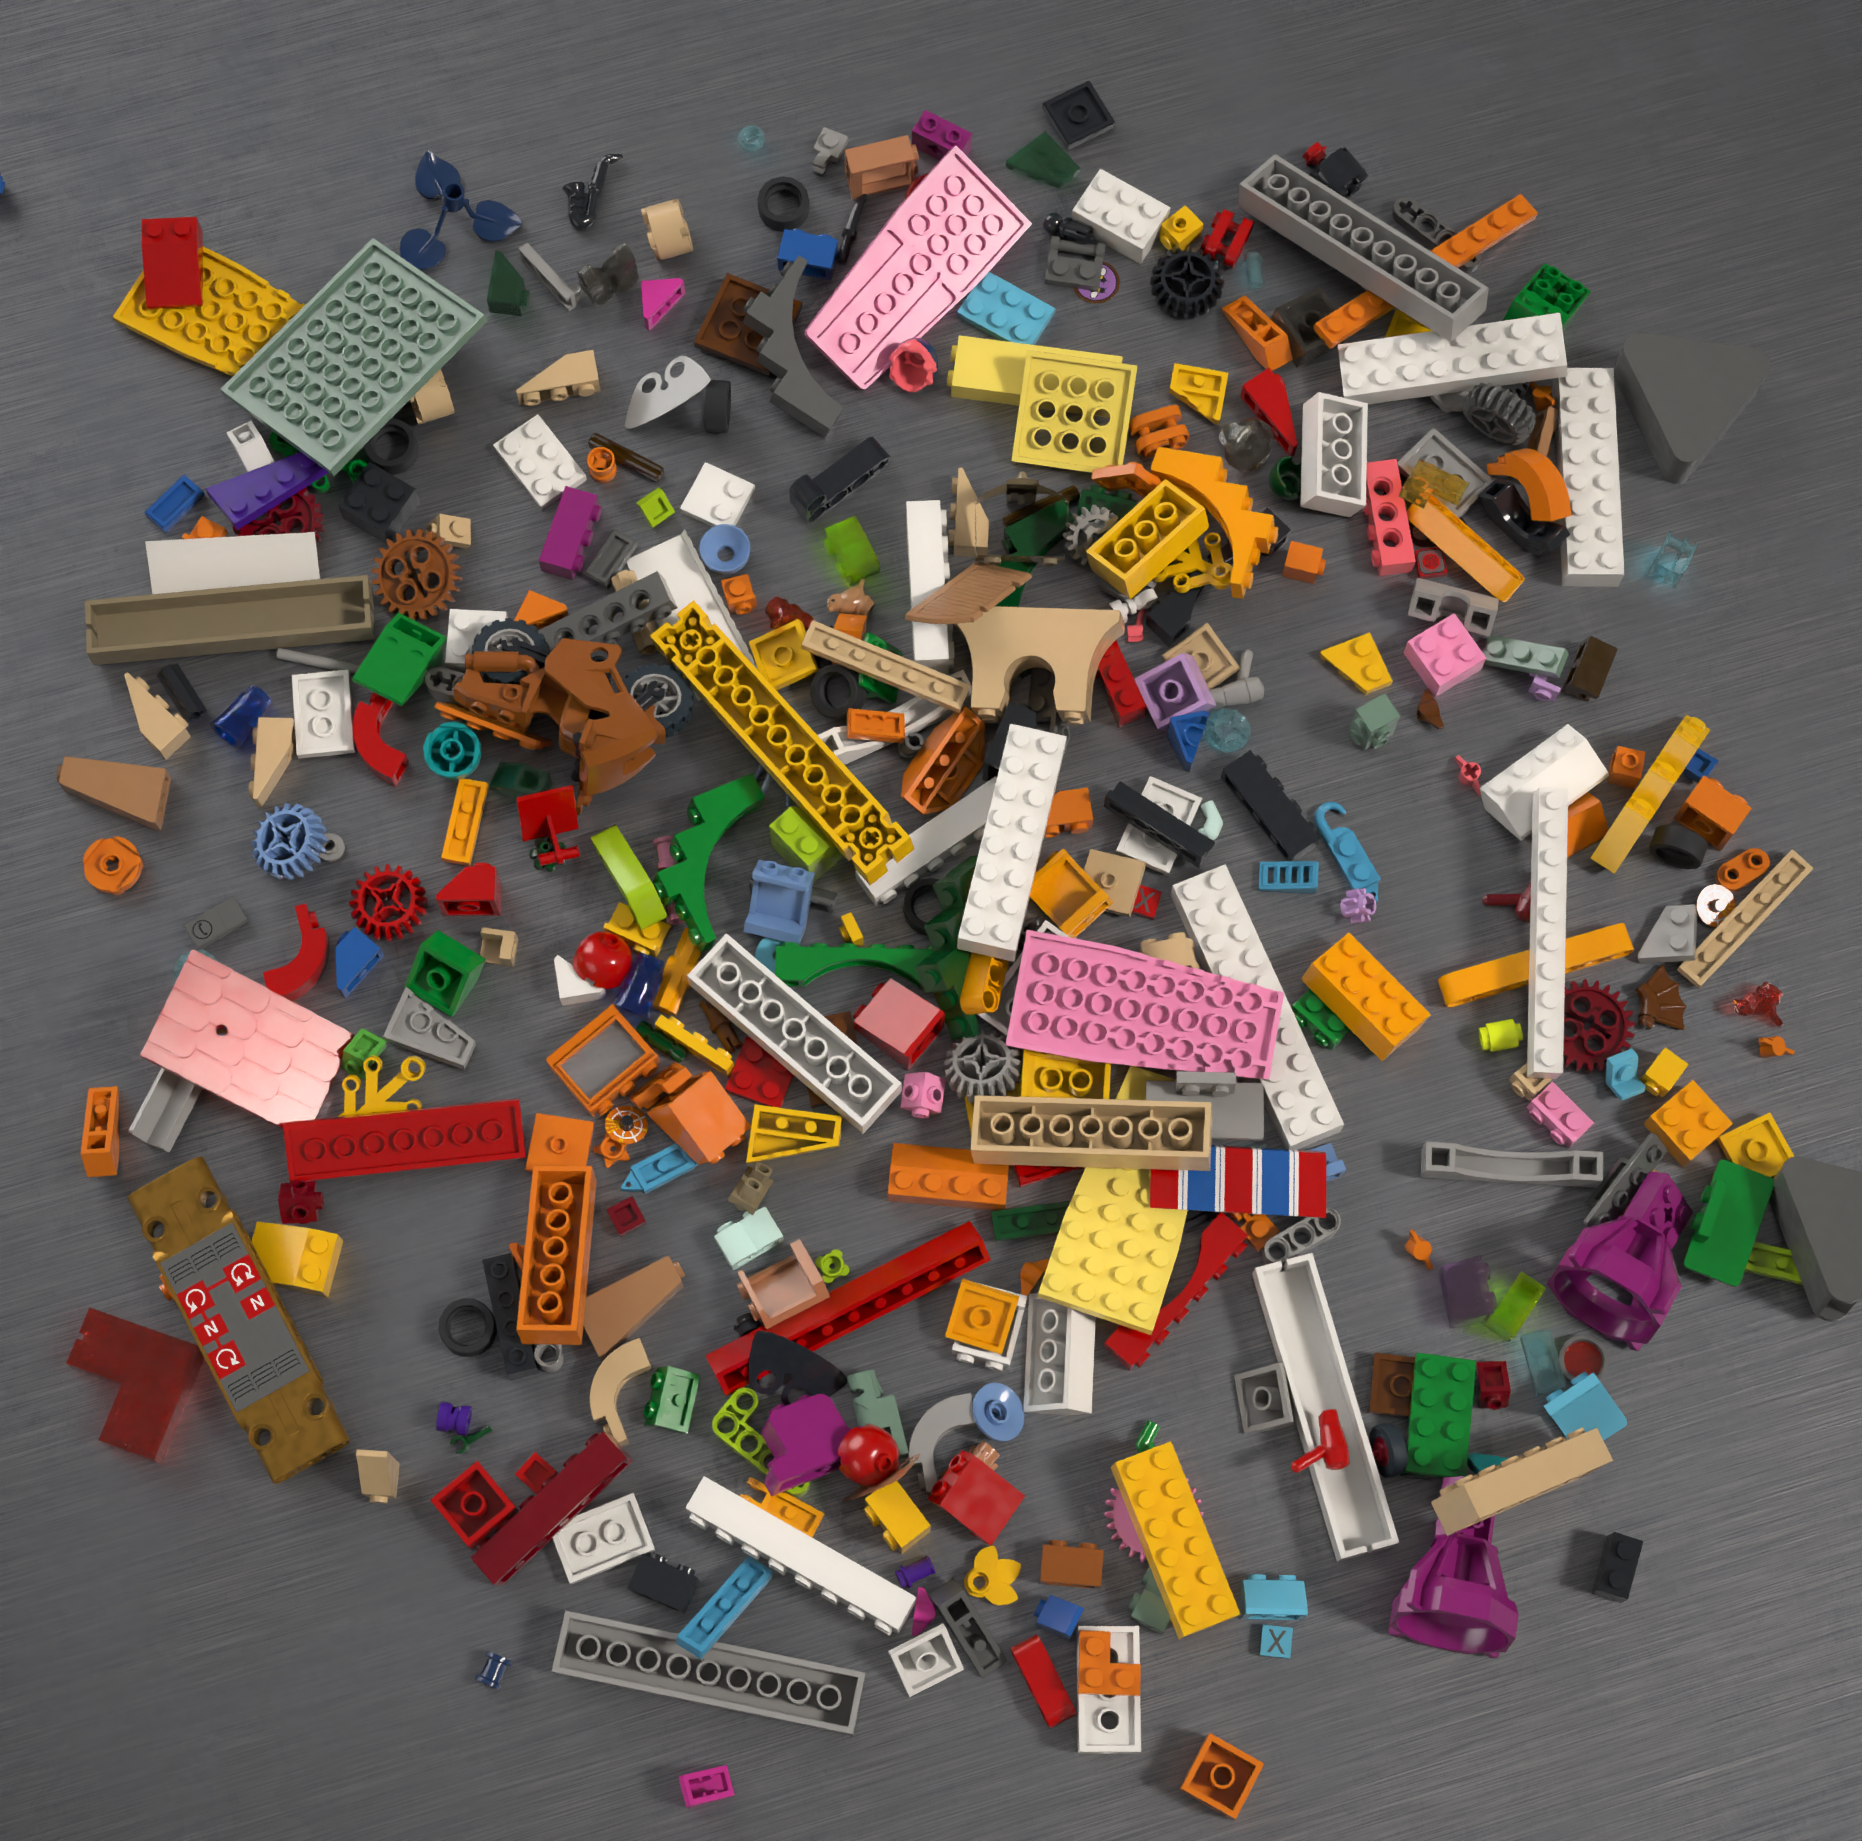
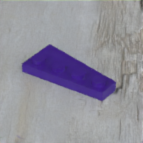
M300 452L205 489L208 496L227 519L239 530L329 472Z

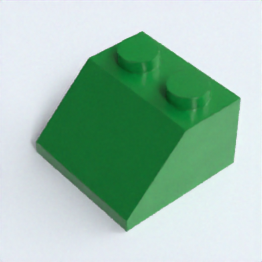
M437 930L421 943L404 988L407 987L419 998L453 1017L478 981L486 959Z

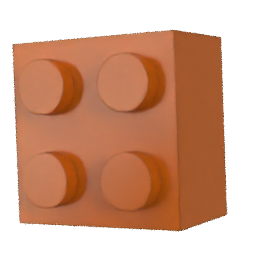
M1703 776L1673 819L1685 828L1702 836L1707 843L1721 852L1752 808L1747 805L1746 800L1741 796L1732 795L1723 789V785L1716 779Z
M1209 1733L1205 1737L1178 1790L1233 1821L1237 1818L1264 1763Z

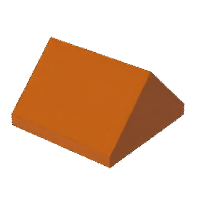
M1589 792L1568 806L1567 858L1602 840L1609 830L1601 801Z

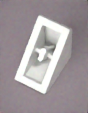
M559 955L555 957L554 963L562 1006L601 1000L606 996L604 988L593 986L595 981L587 977L584 981L578 976L573 965Z

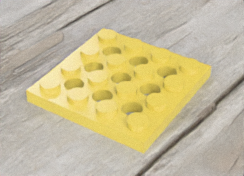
M1027 350L1011 461L1093 473V469L1105 468L1107 465H1123L1138 365ZM1055 374L1059 379L1058 387L1053 390L1046 389L1043 385L1044 376ZM1077 377L1084 379L1087 384L1086 390L1080 394L1074 393L1070 388L1071 381ZM1104 381L1110 382L1114 386V393L1107 398L1100 396L1098 393V386ZM1045 401L1051 402L1055 407V413L1047 418L1039 413V406ZM1072 405L1079 406L1082 409L1083 415L1078 421H1071L1066 416L1067 409ZM1104 409L1108 411L1110 420L1107 424L1098 425L1094 421V414L1097 410ZM1040 429H1045L1051 434V440L1046 445H1040L1035 440V433ZM1067 433H1073L1078 437V445L1073 449H1067L1062 443V438ZM1095 437H1101L1106 442L1105 450L1100 453H1095L1090 449V441Z

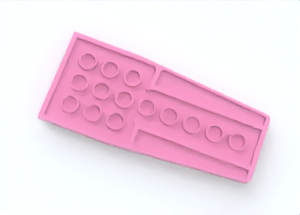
M953 146L897 208L805 329L804 335L857 389H866L891 366L892 361L889 357L892 352L907 339L921 338L986 276L1032 223L957 146Z

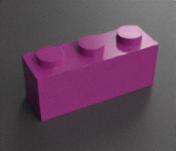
M565 486L539 558L541 571L571 580L574 579L576 571H581L584 563V556H582L585 546H590L593 538L591 528L594 522L599 521L602 512V506H599L597 495Z

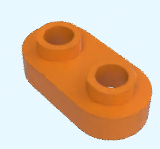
M1758 848L1746 850L1724 863L1718 869L1715 875L1716 884L1724 886L1730 892L1738 891L1765 874L1770 865L1769 857L1763 850ZM1751 858H1757L1760 865H1754L1751 862ZM1727 873H1735L1736 879H1730Z

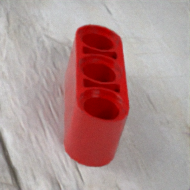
M1038 1634L1010 1647L1011 1653L1048 1727L1052 1728L1076 1716L1075 1707Z

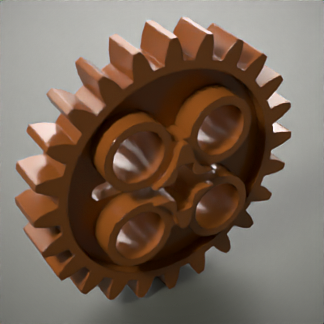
M407 529L406 538L402 534L396 533L397 542L387 539L389 548H379L383 557L374 558V561L380 564L379 568L371 569V572L378 574V578L371 581L372 584L380 585V588L375 591V595L385 596L380 603L385 606L391 604L389 607V612L396 613L399 610V613L405 616L409 614V618L415 621L418 614L422 620H427L428 612L432 616L437 617L438 607L446 611L447 606L444 602L446 600L455 601L450 595L451 592H460V589L454 584L457 581L463 580V578L455 575V572L461 570L462 566L453 563L459 558V555L449 554L453 546L450 544L443 546L445 538L439 536L435 539L434 532L429 531L425 536L424 530L418 529L415 536L412 530ZM427 549L428 559L421 563L419 561V554L422 550ZM407 552L410 553L411 562L406 557ZM402 561L404 565L401 574L396 575L394 567L396 563ZM415 569L421 571V573L417 575L419 581L413 579V577L416 575ZM434 575H438L440 578L439 585L432 589L430 580ZM413 586L415 595L408 601L405 593L409 587ZM423 588L428 593V596L426 598L424 597Z

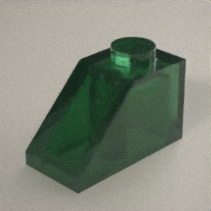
M495 251L487 296L489 312L522 316L523 308L529 305L530 291L526 290L524 279L503 253Z

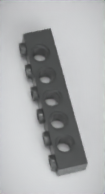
M656 571L538 630V633L544 635L548 651H552L562 638L567 639L569 637H573L575 640L614 644L621 639V636L629 632L640 631L646 627L647 623L655 619L660 620L668 617L672 613L671 611L678 607L666 580ZM648 599L647 607L639 610V604L643 600ZM617 613H624L620 621L613 622L614 616ZM598 624V630L594 634L588 635L589 629L593 625Z

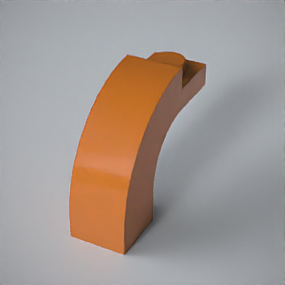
M1523 448L1498 456V461L1486 464L1488 475L1512 476L1524 486L1529 498L1531 520L1555 521L1571 516L1570 499L1565 482L1556 466L1542 453L1533 449Z

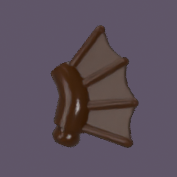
M1660 965L1647 982L1635 989L1641 1002L1638 1025L1640 1027L1646 1026L1645 1029L1650 1030L1654 1027L1655 1022H1659L1679 1030H1684L1683 1013L1687 1006L1679 996V983L1674 982L1668 976L1664 965Z

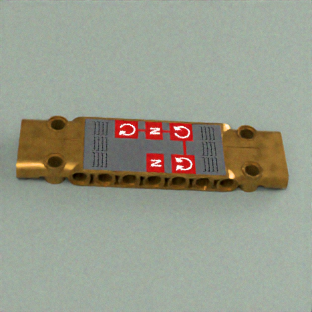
M204 1157L193 1158L131 1193L127 1199L142 1226L143 1236L149 1240L154 1250L152 1252L153 1258L236 1421L247 1432L249 1443L256 1449L273 1484L281 1483L348 1445L351 1440L335 1411L334 1402L328 1398L323 1388L325 1386L324 1381L235 1211L229 1207L227 1197L221 1192ZM211 1195H216L217 1201L215 1205L211 1208H206L207 1198ZM163 1224V1234L155 1238L154 1229L158 1225ZM322 1400L324 1410L319 1415H314L312 1411L314 1403ZM269 1430L271 1440L267 1445L262 1446L259 1441L260 1435L264 1431Z

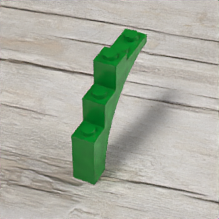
M753 773L692 797L687 808V816L691 824L696 826L675 834L669 847L672 859L679 863L657 872L652 882L664 907L676 904L675 911L681 921H685L689 929V939L694 946H698L701 953L710 950L716 941V936L708 919L704 899L705 872L709 855L715 844L731 826L761 807L765 796Z

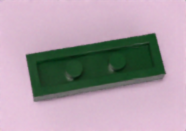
M1070 1201L991 1211L995 1242L1058 1234Z

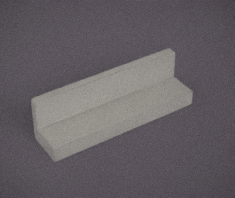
M161 1068L128 1131L129 1134L153 1148L170 1153L202 1088Z

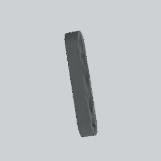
M1401 197L1394 203L1392 210L1393 219L1431 249L1439 246L1442 238H1451L1458 234L1410 197ZM1406 207L1410 209L1409 213H1400L1401 209H1405ZM1421 222H1429L1433 226V230L1431 232H1424L1419 228V224ZM1481 253L1475 256L1473 261H1468L1458 269L1464 273L1476 271L1481 262Z

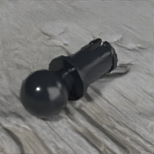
M1052 212L1043 219V228L1049 234L1060 232L1061 238L1069 237L1088 244L1092 238L1082 234V232L1093 234V227L1074 222L1070 217H1066L1063 221L1058 213Z

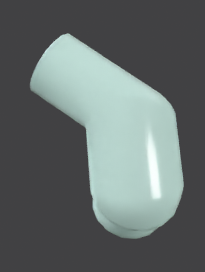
M1211 800L1200 806L1206 822L1204 827L1200 828L1198 832L1211 840H1215L1221 831L1223 821L1214 801Z

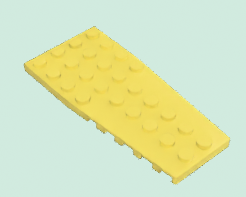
M1130 1066L1116 1100H1146L1147 1081L1176 1080L1136 1066ZM1085 1167L1064 1215L1037 1297L1152 1335L1179 1251L1187 1210L1150 1208L1151 1169Z

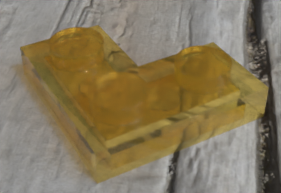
M1419 459L1398 497L1423 509L1432 494L1458 506L1469 483L1456 475H1451L1435 465Z

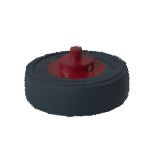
M1382 1423L1372 1427L1369 1434V1443L1379 1474L1383 1477L1391 1478L1404 1473L1407 1467V1449L1400 1430L1392 1423Z

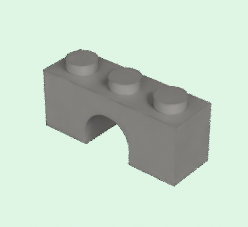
M1417 578L1409 604L1408 616L1435 622L1437 617H1449L1455 613L1467 631L1490 637L1498 611L1499 599Z

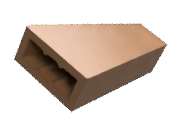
M64 756L63 765H59L57 769V781L65 792L150 829L161 831L171 782V776L165 768Z
M668 1255L586 1297L583 1326L601 1361L620 1347L684 1287L681 1278L685 1277V1274L678 1260L672 1263Z

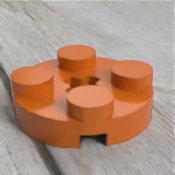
M113 836V838L105 840L102 838L95 841L89 846L83 857L86 879L96 890L102 893L122 894L137 882L143 868V861L136 847L129 840L119 836ZM118 859L119 867L116 870L107 871L108 866L106 862L108 860L113 862Z

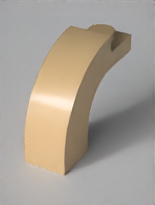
M640 1338L621 1345L603 1360L595 1373L590 1389V1408L594 1422L598 1424L607 1420L608 1423L603 1425L604 1431L611 1434L621 1446L628 1444L629 1441L617 1412L618 1394L623 1385L630 1379L652 1370Z

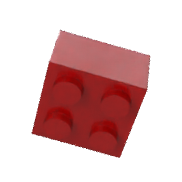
M478 1460L430 1499L471 1550L494 1533L503 1520L510 1516L513 1517L519 1512Z

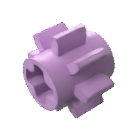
M1366 888L1347 890V897L1343 898L1340 903L1342 915L1347 919L1350 918L1351 924L1371 921L1370 915L1376 911L1374 896L1366 893Z

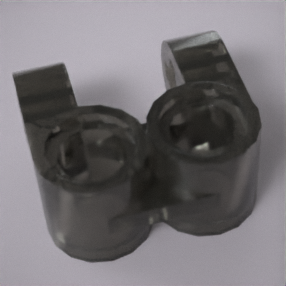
M621 243L611 250L612 256L604 262L602 268H593L590 264H587L577 271L578 284H580L594 306L604 305L614 297L616 291L623 292L628 290L639 279L636 259L625 243Z

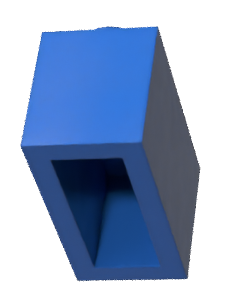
M784 229L777 258L778 271H782L788 261L794 263L800 255L808 261L802 275L832 281L838 255V239H834L827 234L813 235L800 229Z

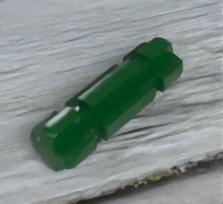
M641 1021L637 1026L636 1032L643 1040L648 1039L649 1044L666 1055L670 1054V1058L676 1062L681 1063L687 1056V1048L679 1043L675 1044V1040L660 1030L653 1029L652 1025L648 1022Z

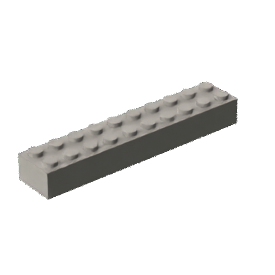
M1276 154L1239 184V208L1449 342H1452L1486 311L1489 290L1487 286Z
M565 1610L551 1671L556 1675L854 1736L866 1677L865 1672L716 1642L704 1657L699 1659L676 1644V1639L679 1635L677 1633Z

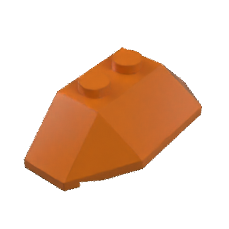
M966 706L961 708L960 713H953L933 729L903 773L901 798L920 814L944 811L957 803L983 766L985 723Z

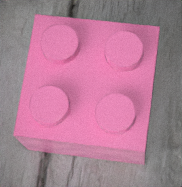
M1455 613L1410 639L1403 652L1434 697L1439 696L1480 671L1486 660L1485 655Z

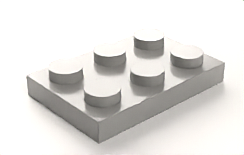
M1434 427L1397 462L1399 472L1421 492L1426 491L1436 497L1459 519L1479 500L1477 495L1494 481Z

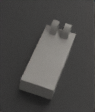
M528 243L519 248L521 261L568 311L573 309L583 297L580 284L574 283L569 287Z

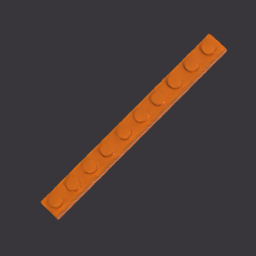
M1519 194L1435 247L1431 252L1459 268L1479 253L1486 251L1533 221L1538 212L1522 194ZM1367 290L1316 322L1313 329L1331 349L1396 307Z

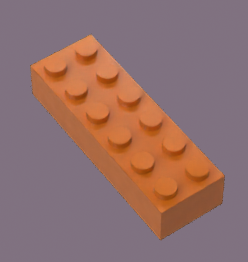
M533 1165L517 1320V1332L522 1344L582 1345L597 1184L592 1166Z

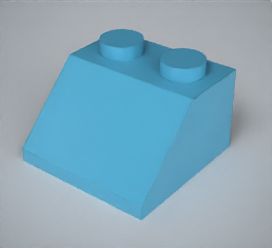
M1252 1574L1248 1575V1580H1242L1240 1583L1241 1619L1301 1621L1308 1615L1304 1581H1296L1295 1575H1279L1278 1580H1266V1575Z

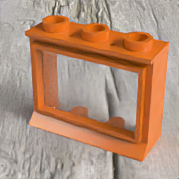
M614 1004L610 1005L545 1059L548 1067L592 1118L598 1114L602 1116L613 1107L614 1104L612 1102L620 1095L625 1097L630 1094L636 1087L635 1083L642 1077L648 1078L658 1069L657 1065L660 1063L658 1055L622 1016Z

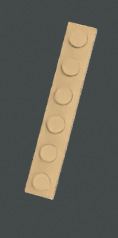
M812 620L801 645L803 650L957 713H960L971 686Z
M1792 849L1698 946L1695 961H1684L1677 970L1699 989L1814 868Z

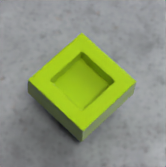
M659 487L636 502L647 523L652 528L675 513L665 493Z

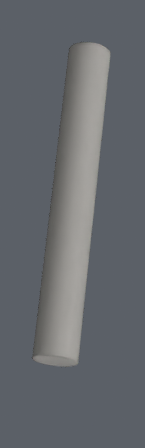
M278 648L277 659L334 671L349 670L350 674L354 675L361 665Z

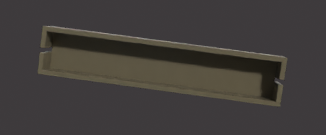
M368 575L84 600L85 624L88 628L86 629V653L93 665L376 639L373 614V587Z

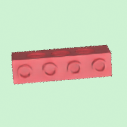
M1397 459L1367 462L1366 506L1362 508L1363 515H1368L1369 525H1367L1366 530L1368 541H1373L1374 550L1371 551L1372 565L1378 568L1379 576L1412 572L1416 560ZM1382 489L1386 492V495L1380 496L1374 490ZM1379 515H1388L1391 521H1383L1379 518ZM1391 540L1396 546L1388 547L1383 541Z

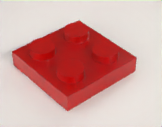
M746 1036L725 1091L763 1106L781 1108L794 1075L753 1039Z

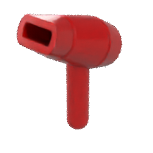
M1336 1409L1325 1410L1318 1416L1321 1444L1291 1463L1290 1467L1294 1473L1301 1472L1321 1458H1323L1325 1466L1329 1470H1341L1350 1464L1349 1447Z

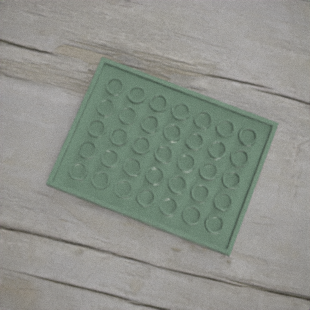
M372 238L220 390L225 397L331 475L335 476L488 320L485 314Z

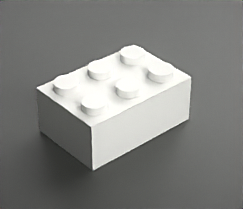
M1100 169L1072 210V221L1093 227V234L1088 233L1087 235L1101 243H1106L1108 247L1141 264L1158 239L1161 224L1169 218L1171 207Z

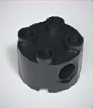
M1346 147L1336 150L1317 166L1319 168L1316 171L1317 175L1313 171L1309 174V176L1343 197L1346 194L1349 196L1355 194L1362 187L1361 183L1368 177L1366 170Z

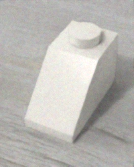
M252 421L227 432L247 472L274 462L262 436Z

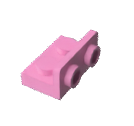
M1553 1081L1526 1107L1529 1110L1530 1117L1539 1125L1544 1124L1551 1131L1550 1136L1561 1146L1564 1144L1567 1148H1570L1594 1124Z

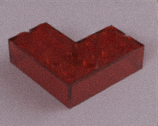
M89 1307L79 1331L84 1337L82 1340L76 1338L66 1364L75 1370L120 1385L99 1441L107 1446L130 1454L133 1453L136 1456L162 1465L205 1358L198 1345Z

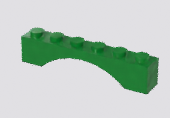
M786 942L782 943V946H776L775 975L789 987L804 988L815 979L832 971L849 967H870L894 973L909 981L919 990H924L915 966L932 954L934 950L932 945L927 946L926 949H914L913 945L906 944L899 945L897 948H886L882 944H871L868 948H857V945L851 943L840 944L839 947H828L825 943H813L811 947L799 946L798 943Z

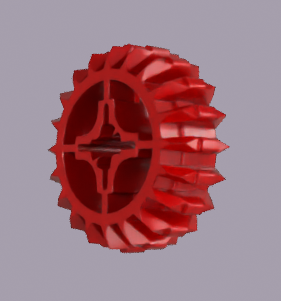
M386 864L384 872H381L379 867L375 866L374 875L371 876L368 872H364L365 882L356 880L355 883L360 890H351V895L355 899L349 901V906L354 909L350 914L353 919H358L356 925L359 929L364 928L365 935L369 936L374 932L375 939L379 941L383 934H385L386 940L391 942L393 934H396L402 940V931L407 930L409 934H412L414 932L411 927L412 924L421 926V920L417 916H426L427 912L422 908V906L428 904L427 898L422 897L426 894V890L424 887H419L421 884L419 877L412 878L413 873L411 870L403 873L402 867L398 865L394 872H392L391 866ZM385 884H392V885H391L389 888H387V889H379V888H378L379 886H382V885H385ZM405 889L411 893V903L408 910L400 903ZM369 896L376 902L372 917L366 912ZM388 899L390 902V899H392L395 906L393 904L388 906L387 904V907H385L382 900ZM391 916L399 917L395 921L385 922Z

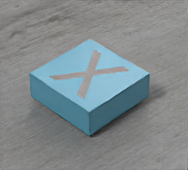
M1263 1624L1259 1656L1290 1659L1293 1628Z

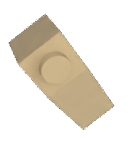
M357 1449L356 1458L362 1494L366 1498H370V1503L387 1504L388 1499H396L400 1463L388 1451Z

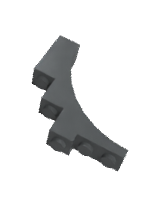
M799 255L794 263L788 261L780 275L784 278L780 284L774 282L767 295L760 292L756 299L751 297L743 309L746 315L742 323L764 336L756 349L760 353L756 363L778 376L770 388L773 395L769 402L825 438L844 407L826 394L813 379L801 358L795 341L792 322L793 297L797 283L808 262Z

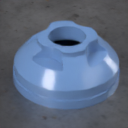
M720 524L709 529L703 535L699 546L700 556L706 567L718 574H732L742 569L746 565L751 551L750 542L745 532L729 524ZM728 548L734 552V557L730 561L724 562L718 558V552Z

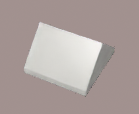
M944 1623L888 1651L909 1697L964 1670Z

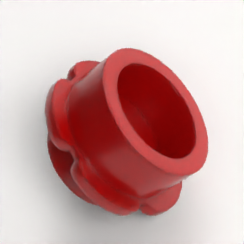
M1319 142L1314 143L1302 156L1307 162L1306 165L1311 166L1313 164L1317 167L1326 159L1325 151L1327 147L1322 146Z

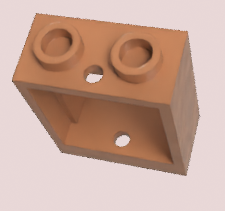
M908 135L845 150V176L852 199L860 198L863 194L869 196L910 186L915 180V174L919 173L917 165L919 156L916 145H911Z

